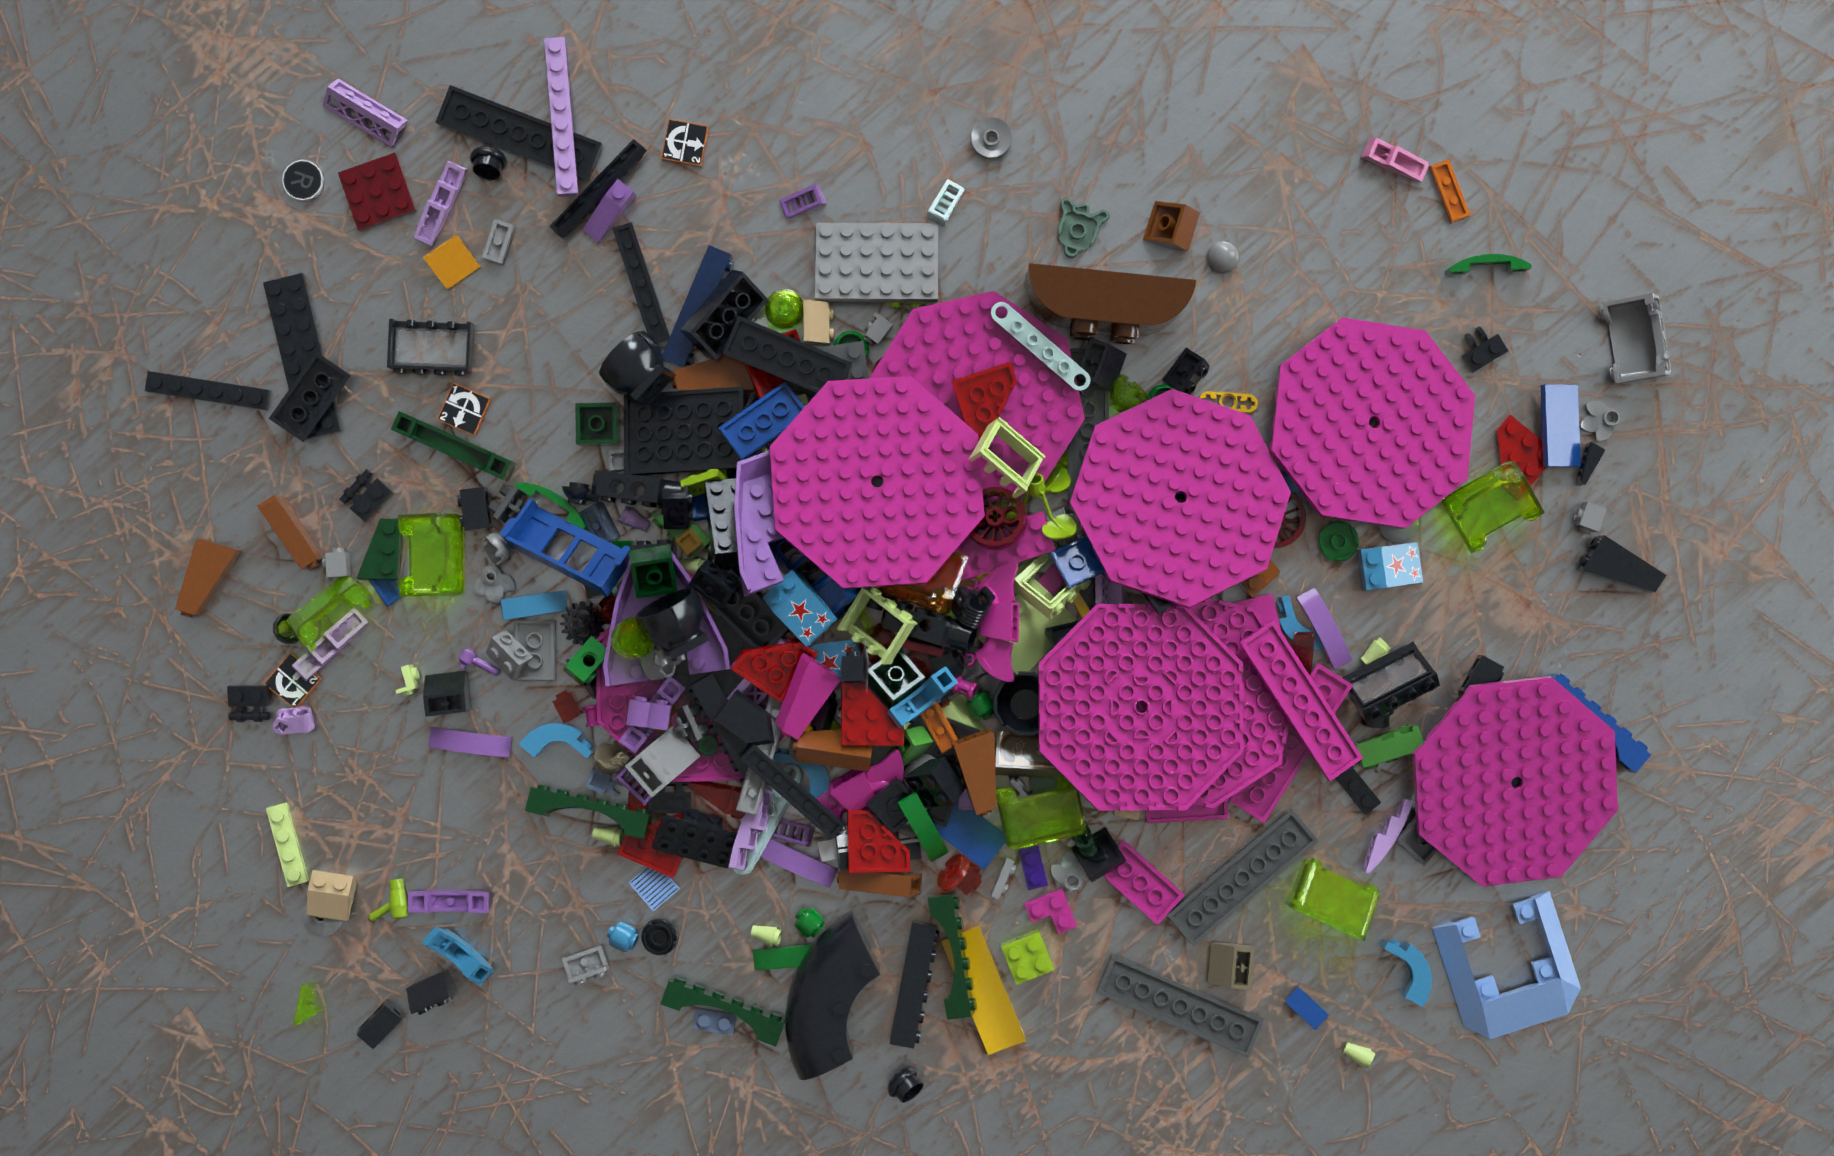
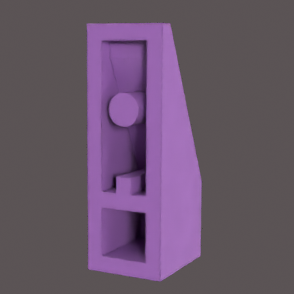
M617 179L595 209L583 231L599 243L636 198L634 191Z

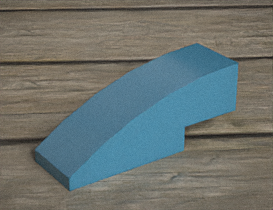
M565 590L500 600L503 620L566 611L565 608L568 607Z

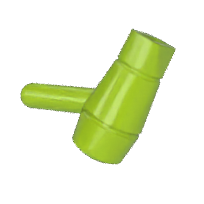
M403 878L389 880V902L369 915L370 921L377 920L389 911L393 919H402L408 916V902Z

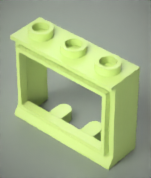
M999 417L987 426L969 460L973 462L982 456L988 461L984 471L991 473L997 469L1004 476L999 481L1000 485L1007 486L1010 483H1014L1017 488L1012 496L1017 498L1027 492L1030 482L1046 456ZM995 435L1030 463L1023 477L1018 475L988 449Z
M1054 542L1055 549L1059 548L1057 544ZM1046 553L1035 559L1015 578L1013 590L1050 620L1055 614L1059 615L1063 611L1065 604L1073 602L1081 589L1085 590L1090 585L1091 580L1069 590L1066 586L1049 601L1026 583L1051 560L1049 553Z
M862 588L837 629L839 631H848L853 635L851 639L856 643L864 644L865 637V643L868 647L867 652L880 656L882 658L880 660L881 664H892L893 659L914 626L917 625V622L912 619L913 616L910 613L898 609L894 601L881 596L882 592L877 588ZM870 599H873L904 623L888 649L855 625Z

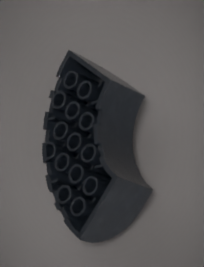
M852 911L834 922L816 939L804 955L790 985L785 1013V1032L788 1051L799 1080L820 1076L853 1059V1046L847 1029L848 1014L859 992L870 981L880 975V965Z

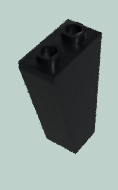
M1605 535L1598 536V538L1595 537L1589 544L1590 550L1587 555L1584 554L1578 562L1580 566L1577 569L1581 573L1649 593L1656 592L1667 576Z

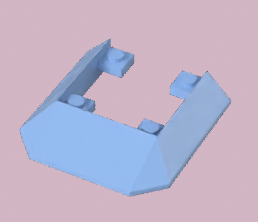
M1550 891L1530 896L1529 899L1512 904L1518 924L1537 920L1548 957L1531 962L1536 983L1502 994L1498 992L1494 976L1490 975L1474 980L1463 943L1481 937L1475 917L1472 916L1460 921L1448 922L1432 928L1463 1026L1488 1039H1493L1568 1015L1581 987Z

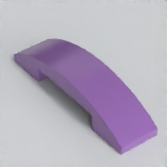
M1313 588L1297 596L1296 599L1313 626L1333 669L1335 670L1353 661L1336 623L1316 589Z
M668 677L650 702H655V699L668 700L667 704L673 706L686 688L674 678ZM630 726L619 742L636 753L654 729Z
M431 727L428 747L509 758L513 737Z
M770 838L761 855L762 858L788 871L829 888L838 871V868L809 857Z
M463 890L409 891L408 913H489V892Z

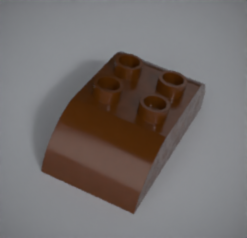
M1029 263L1025 276L1027 295L1035 311L1050 324L1059 328L1070 329L1069 338L1088 341L1090 337L1094 338L1097 332L1111 333L1110 342L1126 345L1135 344V340L1139 336L1151 335L1168 327L1187 306L1196 286V280L1033 263Z

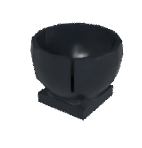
M636 331V333L634 332L623 339L609 353L599 370L600 377L609 388L618 394L631 395L636 401L650 405L676 376L672 370L664 367L660 347L645 331Z
M684 588L676 593L667 594L648 604L636 614L638 627L648 640L660 645L671 660L709 641L706 633L701 630L704 609L700 596L694 588Z
M1018 671V675H1016L1014 672V681L1006 682L1001 680L994 692L993 714L1000 727L1004 726V730L1016 737H1035L1039 734L1038 673L1034 671Z

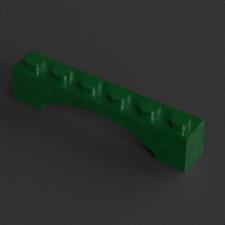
M401 411L398 412L390 429L505 481L508 480L515 465L513 461Z
M538 785L537 788H530L525 808L526 812L549 817L551 812L562 809L580 808L593 810L617 822L624 829L625 835L647 840L653 817L647 814L648 810L636 807V810L632 811L628 810V805L616 803L615 807L608 805L609 801L598 798L596 802L589 801V796L581 794L572 797L569 796L568 791L557 789V793L549 791L550 787Z
M955 891L931 894L928 897L931 918H936L944 929L954 957L953 987L950 995H947L944 999L947 1020L972 1017L975 1012L974 1010H977L976 999L972 998L971 993L974 986L972 977L969 978L968 974L970 960L965 955L967 941L965 937H962L961 929H964L963 918L959 917L958 909L961 907L959 896L956 897Z
M679 977L670 978L660 1003L661 1005L680 1011L682 1007L692 1005L711 1006L725 1010L745 1021L758 1035L757 1040L775 1047L777 1046L785 1024L782 1015L771 1012V1014L765 1013L763 1008L756 1005L751 1007L743 1005L744 1001L736 998L732 1000L724 998L725 995L717 991H713V993L705 991L706 988L698 984H694V986L686 984V980Z

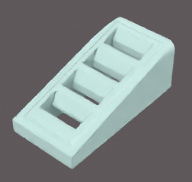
M947 179L929 208L927 218L941 226H945L965 188ZM947 188L950 189L951 191L957 193V195L955 196V195H953V194L947 192V191H946ZM945 196V197H947L948 199L952 200L953 202L951 203V202H949L948 200H946V199H944V198H942V197ZM940 203V204L946 206V207L948 208V210H946L945 208L939 206L938 204Z

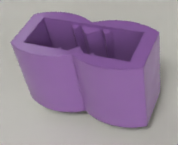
M635 696V699L629 700L626 725L668 730L672 705L667 704L668 700L655 699V702L647 701V697Z

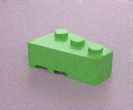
M1407 724L1355 742L1354 745L1363 757L1358 762L1360 767H1366L1367 770L1378 767V763L1385 761L1390 763L1398 760V757L1411 756L1414 750L1420 747L1424 741L1419 726Z

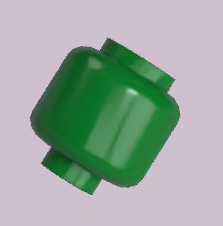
M978 689L972 701L967 699L965 706L974 719L983 718L985 721L993 715V699L987 691H980Z
M813 907L807 910L802 908L795 915L797 920L794 926L806 938H814L825 927L823 925L824 918Z

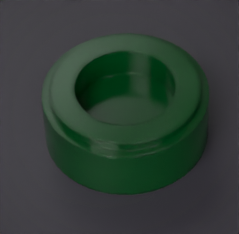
M711 735L702 736L703 739H700L697 744L699 752L705 756L713 755L718 749L717 739Z

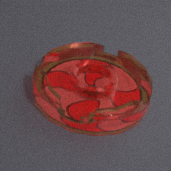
M961 853L952 856L946 862L945 866L947 867L945 870L939 872L937 885L944 891L954 889L965 877L970 866V859Z

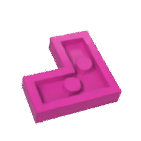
M1062 888L1024 903L1032 923L1051 915L1058 934L1077 927Z

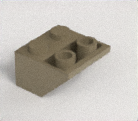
M1211 942L1207 983L1234 989L1251 990L1255 948L1252 945Z

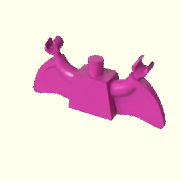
M1010 562L997 567L981 583H979L977 578H969L976 583L973 588L966 585L970 590L977 589L978 593L982 587L987 586L995 595V600L992 602L990 610L979 627L980 635L986 637L984 645L974 655L970 653L964 655V659L969 657L973 659L966 666L973 667L977 662L976 660H978L980 665L990 675L1006 682L1014 681L1011 665L1013 643L1011 642L1018 643L1020 603L1014 602L1013 590L1018 571V563Z
M893 750L880 763L870 766L869 772L850 770L829 782L830 789L816 799L841 821H843L842 815L847 810L861 809L869 810L873 813L866 805V802L896 776L901 781L903 780L904 767L899 750Z

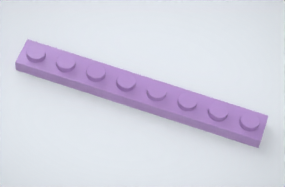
M565 37L544 38L558 197L575 196L579 194Z

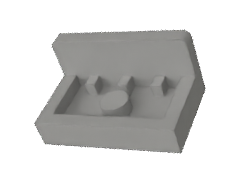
M507 630L493 636L486 650L488 657L511 680L518 678L523 665L533 658Z
M602 944L562 958L568 976V984L574 982V985L586 982L585 978L593 976L595 979L604 976L605 971L609 969Z

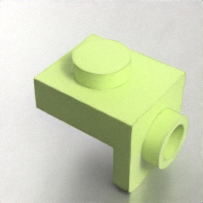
M413 664L402 666L401 670L406 687L397 689L395 692L396 694L402 693L404 697L414 694V689L420 688L418 684L420 676L417 668L413 667Z

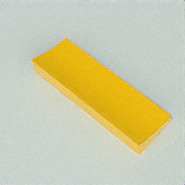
M979 925L962 931V937H965L967 941L965 955L970 960L968 974L969 978L972 977L973 979L972 998H975L977 1003V1010H974L975 1012L972 1017L987 1054L990 1055L1008 1047L1027 1042ZM945 938L941 940V943L954 972L952 948L949 939Z

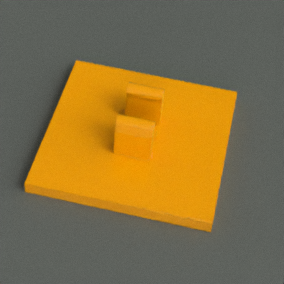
M457 234L423 257L447 290L480 268L478 262Z

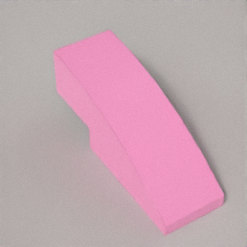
M1377 137L1368 139L1361 158L1418 182L1423 181L1430 164L1399 146H1392Z

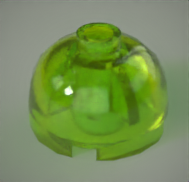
M787 288L778 289L770 294L769 300L764 306L765 315L769 323L782 330L798 326L804 318L801 296L794 290Z
M1119 374L1110 391V398L1113 401L1112 406L1118 412L1127 411L1150 400L1146 399L1148 394L1135 381L1133 383L1128 382L1129 377L1124 374Z
M635 617L622 620L614 627L611 634L613 650L617 655L628 660L644 657L652 650L654 644L641 632Z

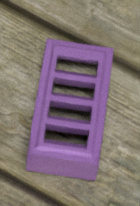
M814 184L779 200L786 219L826 204L818 184ZM811 192H814L817 199L816 202L814 201ZM803 195L807 196L808 201L810 203L809 205L806 204ZM796 198H799V201L801 203L802 208L800 209L798 207ZM788 201L792 202L795 211L791 212Z
M626 767L615 775V778L645 805L652 797L648 793L642 797L640 794L645 789L641 787L636 791L635 788L640 783L636 780L630 785L629 782L634 776L630 774L624 779L623 776L628 772V769Z
M781 818L780 822L783 824L780 834H777V826L772 837L810 847L815 827ZM790 825L788 836H785L787 826ZM796 827H799L795 839L793 838ZM804 829H806V830H805V833H804L803 841H802L801 839H802L803 831H804Z

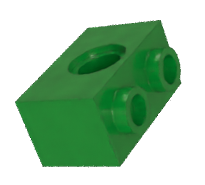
M591 636L565 665L563 671L581 686L585 682L589 684L597 675L595 673L596 669L599 666L603 668L606 647ZM583 659H592L594 665L591 667L584 665Z

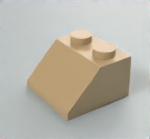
M803 300L804 342L811 346H830V340H834V328H830V320H834V309L830 308L829 302Z
M312 870L307 892L306 915L348 922L357 886L355 878L348 875Z

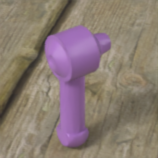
M463 649L458 657L460 661L459 667L462 669L473 664L494 676H497L500 672L497 667L476 657L477 655L470 649Z

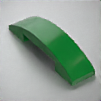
M1482 254L1454 264L1445 271V275L1466 274L1470 272V266L1506 264V272H1526L1532 269V265L1514 256Z
M516 483L514 485L530 497L535 498L538 492L570 512L566 520L587 530L588 527L578 510L559 494L535 484Z
M914 792L900 800L898 804L930 861L933 862L949 853L917 793Z
M812 944L753 949L755 970L798 967Z

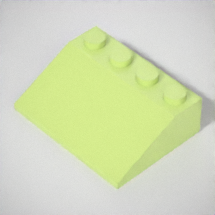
M1033 577L1027 582L1049 601L1054 598ZM1016 594L1014 602L1020 603L1018 643L1011 642L1013 643L1011 665L1017 675L1018 671H1030L1052 647L1045 635V628L1077 620L1065 607L1059 615L1055 614L1049 620L1021 596ZM979 635L977 638L984 644L986 637Z

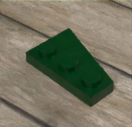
M379 519L356 579L399 580L401 519Z

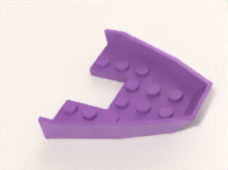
M770 451L737 462L734 510L739 570L744 597L784 581L768 545L784 538L775 531Z
M672 552L677 589L691 588L688 586L691 578ZM630 560L613 610L603 663L606 686L649 680L643 671L639 656L640 647L644 644L643 639L647 638L638 627L636 614L648 604L667 595L663 594L636 599ZM698 593L704 609L701 630L706 633L709 641L687 652L689 674L731 669L727 647L701 594Z

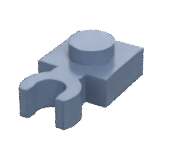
M593 767L585 787L601 794H605L607 789L613 796H619L620 793L614 790V786L623 785L618 780L610 781L611 774H604Z

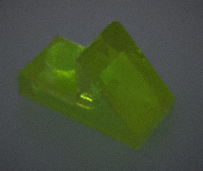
M305 982L301 985L293 1021L295 1026L326 1008L325 1006L311 1003L316 995L315 983Z

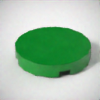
M1342 521L1331 522L1320 531L1317 540L1318 548L1328 560L1335 562L1346 561L1353 557L1359 546L1358 533L1348 523Z

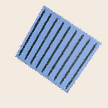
M648 867L629 882L653 912L680 889L670 876Z

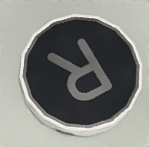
M298 160L287 166L283 173L282 183L288 195L299 201H309L321 193L324 187V176L316 164L307 160Z

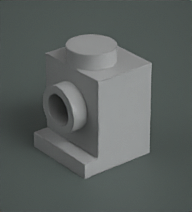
M876 312L874 314L876 320L874 322L871 320L864 329L866 334L863 339L871 346L874 344L879 346L893 327L892 323Z

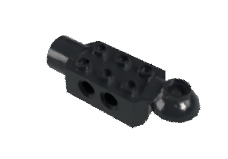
M595 470V474H593L592 489H589V484L570 482L569 486H562L563 493L568 498V503L586 505V501L598 502L601 497L600 500L615 503L616 499H619L621 503L627 505H636V502H642L641 505L644 507L656 508V504H658V508H663L662 493H683L681 483L678 481ZM619 484H623L624 489L621 493H617L616 488ZM643 486L644 493L641 496H637V489Z
M877 588L882 592L881 596L885 599H891L897 604L898 609L904 610L913 616L912 619L917 622V625L914 626L909 636L968 653L971 651L978 628H969L958 621V619L943 613H935L933 615V610L915 607L913 609V604L899 602L897 598L887 596L886 590ZM870 599L866 605L868 608L879 611L883 609L873 599ZM884 608L880 627L899 632L904 623Z

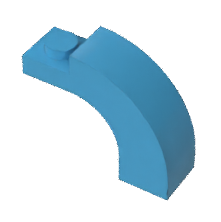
M1290 596L1278 597L1277 608L1279 613H1283L1284 616L1278 618L1282 633L1298 646L1308 649H1324L1315 630L1307 629L1297 621Z
M945 666L932 675L911 695L889 709L887 714L900 729L939 701L958 681Z
M550 723L540 726L527 734L519 743L534 758L538 757L543 749L553 741H563L570 744L586 759L590 758L595 752L591 749L593 745L584 738L583 740L580 739L584 731L567 723Z
M778 748L777 752L774 753L773 761L797 764L807 772L810 779L809 792L815 798L830 789L829 782L831 780L825 765L795 761L790 756L788 749Z
M435 926L422 941L426 947L452 961L468 980L480 986L493 972V968L480 953L461 937L446 928L443 930Z
M1384 939L1380 947L1402 958L1409 969V979L1401 995L1424 1007L1432 987V974L1427 960L1418 949L1407 942L1401 948V943L1393 939L1390 942Z

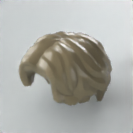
M613 741L614 744L611 745L602 743L593 755L595 766L604 774L618 773L631 760L630 752L617 741Z

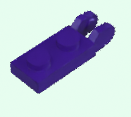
M1029 831L1028 835L1032 847L1024 848V840L1021 833L1016 834L1028 890L1048 886L1034 831Z

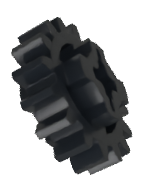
M580 601L579 605L572 603V608H565L567 614L561 615L565 619L564 622L560 623V625L565 626V629L561 632L568 633L566 639H573V644H578L580 641V645L583 646L591 636L597 639L599 637L598 632H604L600 628L601 625L605 624V621L600 620L604 614H598L599 607L592 608L593 603L591 602L585 604V601ZM586 610L587 612L582 615L577 611ZM581 620H585V621L583 622V624L585 625V627H581V625H582ZM584 632L588 636L580 637L578 635Z

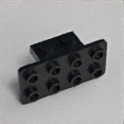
M683 808L681 818L669 815L663 817L652 843V848L672 855L729 868L737 833L723 830V818L715 814H706L696 809Z

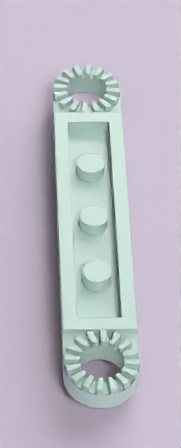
M998 302L992 307L991 317L1073 389L1081 391L1089 386V374L1005 302ZM1000 306L1007 310V315L1003 319L998 318L995 314L996 309ZM1077 374L1084 375L1086 380L1084 385L1077 386L1074 383V377Z
M794 764L785 766L784 770L788 774L789 771L796 770L795 780L800 783L803 779L801 768ZM772 789L766 831H758L756 850H748L747 868L745 870L734 869L737 874L748 875L752 872L790 804L774 789Z

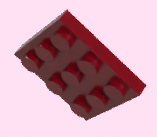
M395 152L338 172L357 230L359 231L417 211L399 158Z

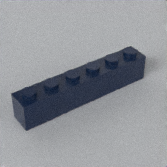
M708 245L663 351L662 357L664 361L681 368L692 364L695 356L692 354L695 345L680 329L723 281L726 273L732 270L734 261L731 254Z

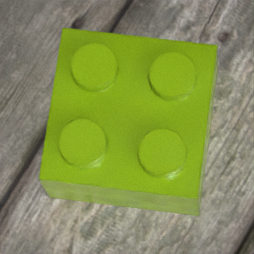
M1039 929L1000 944L1016 985L1055 970Z

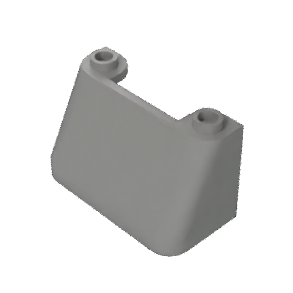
M1649 293L1602 303L1603 308H1600L1601 319L1606 320V323L1609 325L1615 362L1613 368H1610V376L1612 380H1615V384L1671 375L1658 295Z

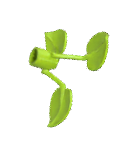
M1064 464L1054 468L1045 483L1043 476L1035 473L1023 499V504L1026 507L1029 494L1034 498L1042 497L1051 520L1047 522V525H1043L1042 531L1045 537L1052 540L1069 538L1077 531L1076 522L1071 516L1061 514L1056 518L1053 517L1045 497V493L1058 494L1070 487L1071 479ZM1008 500L1001 501L1000 509L1004 507ZM1012 511L1008 512L1006 520H1014L1017 514ZM998 514L994 515L993 519L995 521L999 518Z

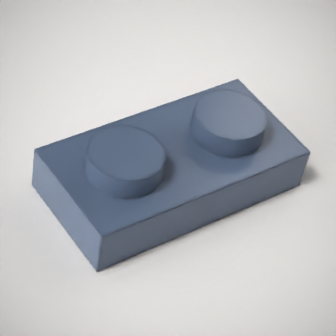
M696 1007L693 1029L733 1035L736 1016L729 1012Z

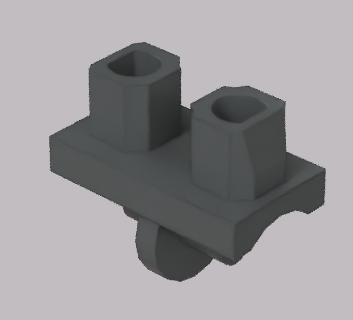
M503 484L499 493L505 496L502 503L493 500L488 507L494 514L493 517L504 523L509 517L514 518L517 513H520V508L524 503L521 498L525 493L514 485Z
M687 704L676 709L679 717L675 719L678 727L672 729L674 733L680 731L682 738L688 736L691 743L703 739L702 736L709 732L707 723L702 722L697 725L694 717L701 714L698 704L690 706Z

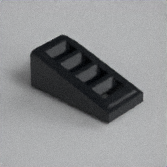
M1593 442L1586 443L1576 485H1586L1605 452L1604 448Z

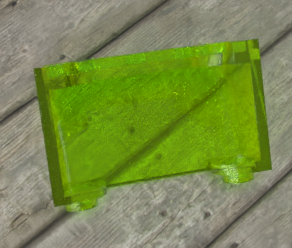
M1514 461L1501 464L1451 492L1442 500L1445 510L1471 554L1485 547L1487 543L1485 536L1522 516L1525 520L1534 521L1545 513L1527 479Z
M449 513L398 515V529L400 533L409 536V576H405L400 580L399 597L461 595L464 590V540L460 515Z
M352 576L339 577L288 617L286 621L287 629L308 654L317 649L315 640L318 636V630L314 624L342 602L346 601L351 608L359 605L365 609L374 604L372 594Z
M1063 775L1057 779L1058 790L1017 799L1015 791L1010 788L996 790V802L1006 845L1010 849H1022L1078 836L1085 832L1086 822L1080 793Z
M1311 858L1310 861L1304 859L1285 904L1365 942L1381 893L1378 892L1379 888L1369 883L1367 886H1363L1322 867L1323 862Z

